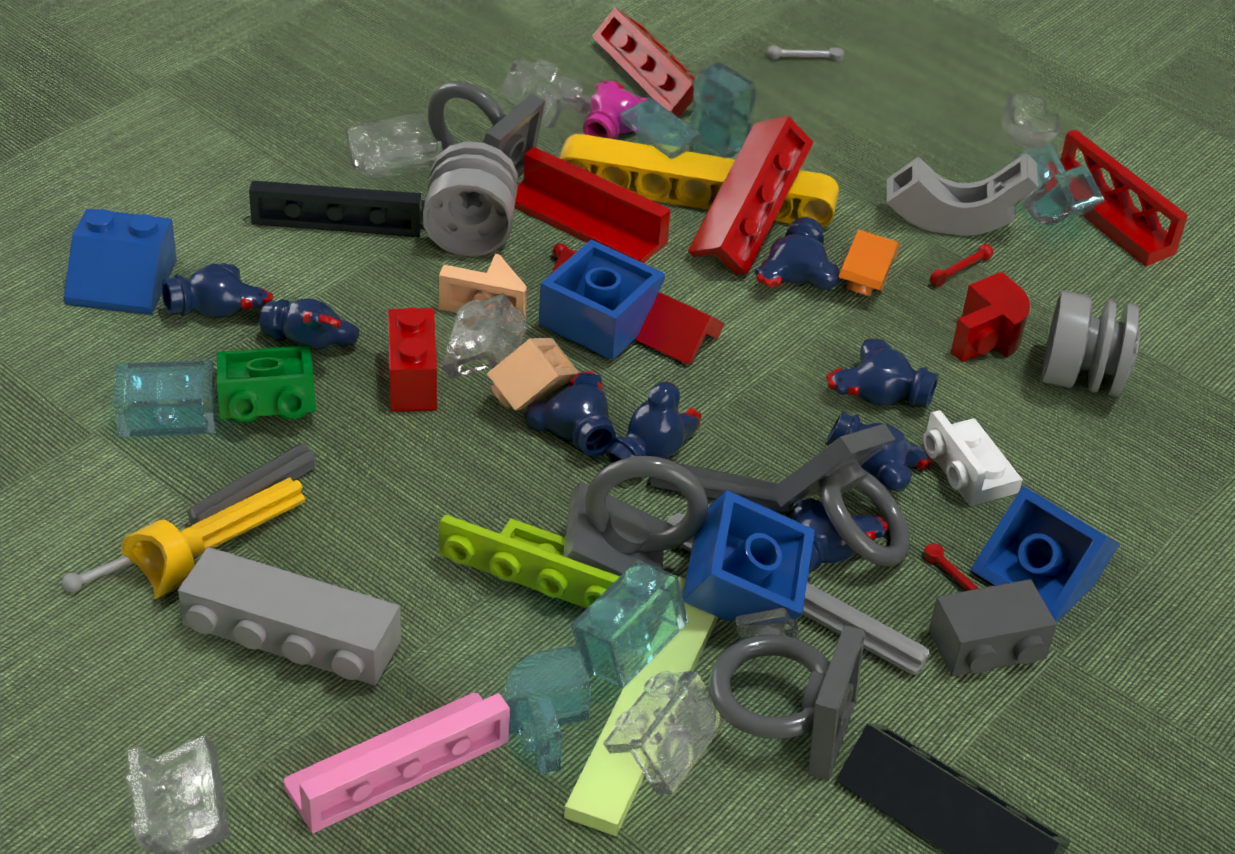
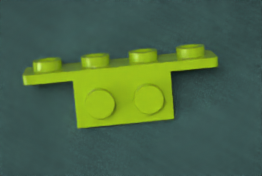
M444 515L439 522V554L443 557L449 558L456 563L465 564L496 575L500 579L512 581L540 591L549 597L559 598L584 607L596 614L606 615L621 621L628 612L629 580L564 557L565 537L510 518L500 534L449 515Z

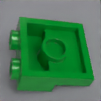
M310 345L217 352V391L220 419H231V421L236 423H248L257 420L259 416L278 415L283 419H298L304 417L306 413L316 412Z

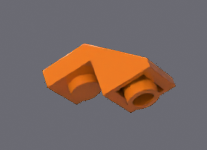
M858 229L839 274V278L848 280L846 289L871 296L873 288L883 291L893 259L896 260L901 243Z

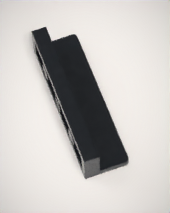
M253 180L249 188L252 225L420 237L425 204L421 193Z
M867 723L837 776V781L841 785L948 854H1064L1071 842L883 724Z

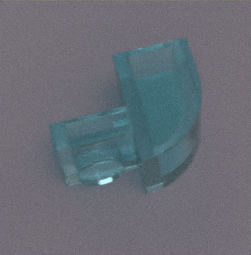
M1052 143L1019 153L1012 160L1013 162L1027 153L1037 162L1039 187L1022 204L1036 221L1044 225H1055L1084 215L1105 201L1087 165L1065 171Z
M578 645L544 650L527 656L511 670L505 683L504 700L510 707L509 734L519 733L522 749L525 754L533 753L539 774L560 770L562 733L559 725L589 720L591 683Z

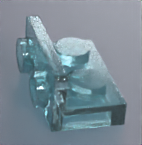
M651 97L621 113V122L638 134L642 144L654 146L668 158L673 159L686 151L703 154L702 135Z

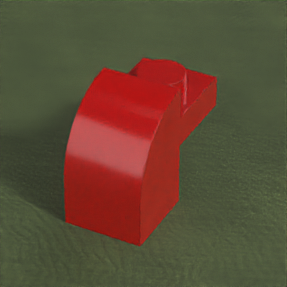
M1002 271L968 286L962 316L958 318L951 353L961 362L980 354H986L994 348L1008 358L1021 345L1030 310V301L1025 291Z

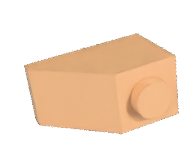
M529 338L490 370L487 375L494 382L491 390L496 398L505 407L509 408L512 406L516 411L527 409L529 404L551 394L569 382L579 372L553 338Z

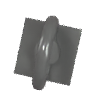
M451 81L439 86L434 91L428 103V122L435 140L443 151L451 145L458 144L449 132L444 120L445 104L452 98H463L478 106L492 124V127L486 132L482 143L498 148L508 156L516 168L518 177L524 173V154L531 148L537 147L545 105L543 99L531 94L510 113L505 115L500 105L492 96L473 84Z
M886 424L839 437L770 490L780 507L821 493L825 511L838 534L857 554L873 564L887 567L901 563L908 554L910 535L900 507L883 484L861 467L862 464L896 440ZM855 486L873 502L884 521L888 523L890 534L889 547L874 542L858 527L845 507L841 496L843 493Z
M635 456L618 460L603 468L593 478L590 485L580 481L571 492L563 556L629 580V594L651 604L661 593L664 551L680 546L698 533L705 522L708 500L704 487L689 470L668 459L654 456ZM634 477L659 478L670 482L681 490L687 500V512L678 524L665 529V521L612 497L608 493L616 484Z
M844 625L831 662L810 644L793 637L767 634L743 639L727 648L712 667L709 677V691L712 702L720 715L732 726L756 737L787 739L812 731L808 775L830 780L857 702L865 630ZM762 656H781L799 662L812 674L806 687L801 712L784 717H770L754 713L743 707L732 694L730 684L733 673L740 665L750 659Z

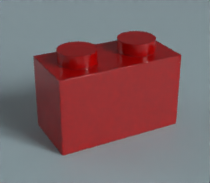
M409 307L405 309H388L391 411L437 410V358L434 308Z

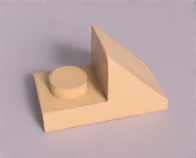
M495 254L487 273L443 265L439 274L440 310L524 326L526 322L527 286L499 254Z

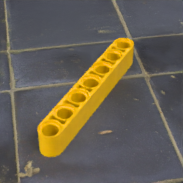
M584 134L569 136L559 156L562 160L649 200L706 210L710 209L735 159ZM799 170L774 221L791 224L798 218L806 217L816 220L821 227L827 226L832 221L839 194L837 182L825 174Z

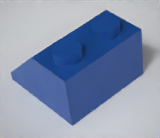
M86 208L72 235L64 293L65 304L152 315L162 294V281L170 277L177 261L172 219L154 217L148 214L137 215L112 212L106 209L95 210Z
M590 240L541 282L539 325L613 360L637 338L664 282L665 273L594 240Z
M1022 486L970 570L995 586L1031 579L1057 623L1096 584L1120 544L1039 494Z
M726 490L708 508L705 522L694 536L682 602L726 621L797 619L803 612L815 529Z

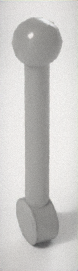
M774 45L768 48L767 56L771 60H777L780 57L829 58L832 61L840 62L843 60L844 51L838 47H833L829 51L780 49Z
M125 556L79 575L77 573H68L62 579L63 589L70 593L77 592L81 589L82 584L135 563Z

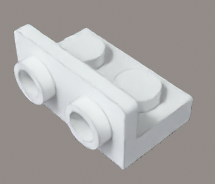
M941 410L930 413L927 430L923 436L925 450L929 457L936 460L947 475L952 488L959 491L969 506L1019 492L1023 479L975 418L951 424Z

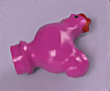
M604 80L602 83L596 84V91L591 98L590 114L583 124L584 135L616 140L619 134L632 132L642 123L656 121L660 116L661 107L658 101L654 99L638 98L631 92L624 90L623 85L617 81Z

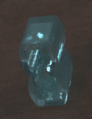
M717 62L699 71L694 80L693 95L696 106L690 116V131L695 140L720 156L730 158L740 152L752 129L750 115L755 104L756 88L752 81L724 64Z

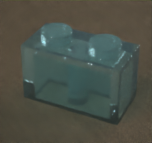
M213 360L116 364L113 405L118 437L215 433L216 386Z
M637 560L571 624L583 670L624 688L688 623L678 576Z

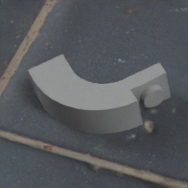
M1025 153L987 179L974 183H957L939 176L918 156L887 178L886 203L908 222L930 232L961 236L986 233L1014 221V203L1027 199L1039 187L1037 162Z

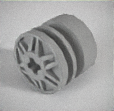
M466 141L449 146L438 154L431 167L428 192L423 209V225L430 239L442 249L459 256L477 257L492 253L504 245L512 232L514 206L518 188V173L512 160L500 149L482 142Z
M1061 290L1049 330L1041 383L1072 388L1080 370L1088 371L1089 392H1098L1103 374H1106V394L1108 396L1120 397L1125 382L1133 371L1140 342L1139 305L1126 303L1120 320L1117 322L1115 321L1116 300L1109 299L1103 307L1100 318L1091 317V296Z

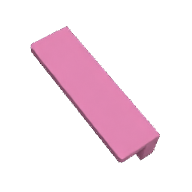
M471 693L285 777L283 780L284 789L313 834L508 743L510 707L499 693L484 700L478 693Z

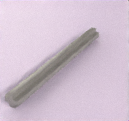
M681 513L671 515L666 522L665 529L678 524L685 515ZM694 537L680 545V547L691 552ZM807 583L803 615L841 635L844 625L865 630L864 649L911 675H916L922 671L930 653L925 646Z

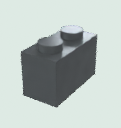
M1029 579L937 596L928 631L953 677L968 673H984L994 668L1014 664H1031L1040 659L1047 658L1057 623L1034 583Z

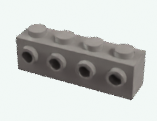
M207 547L178 589L183 626L190 627L201 634H212L237 642L249 649H260L288 658L297 664H307L330 671L348 680H358L376 686L401 642L400 605Z

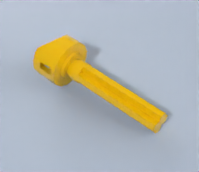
M289 477L181 531L167 520H158L127 535L122 540L121 552L148 577L153 586V599H157L182 585L195 566L194 558L202 555L207 547L215 548L303 504L306 500L301 493L303 486L298 480L293 482Z

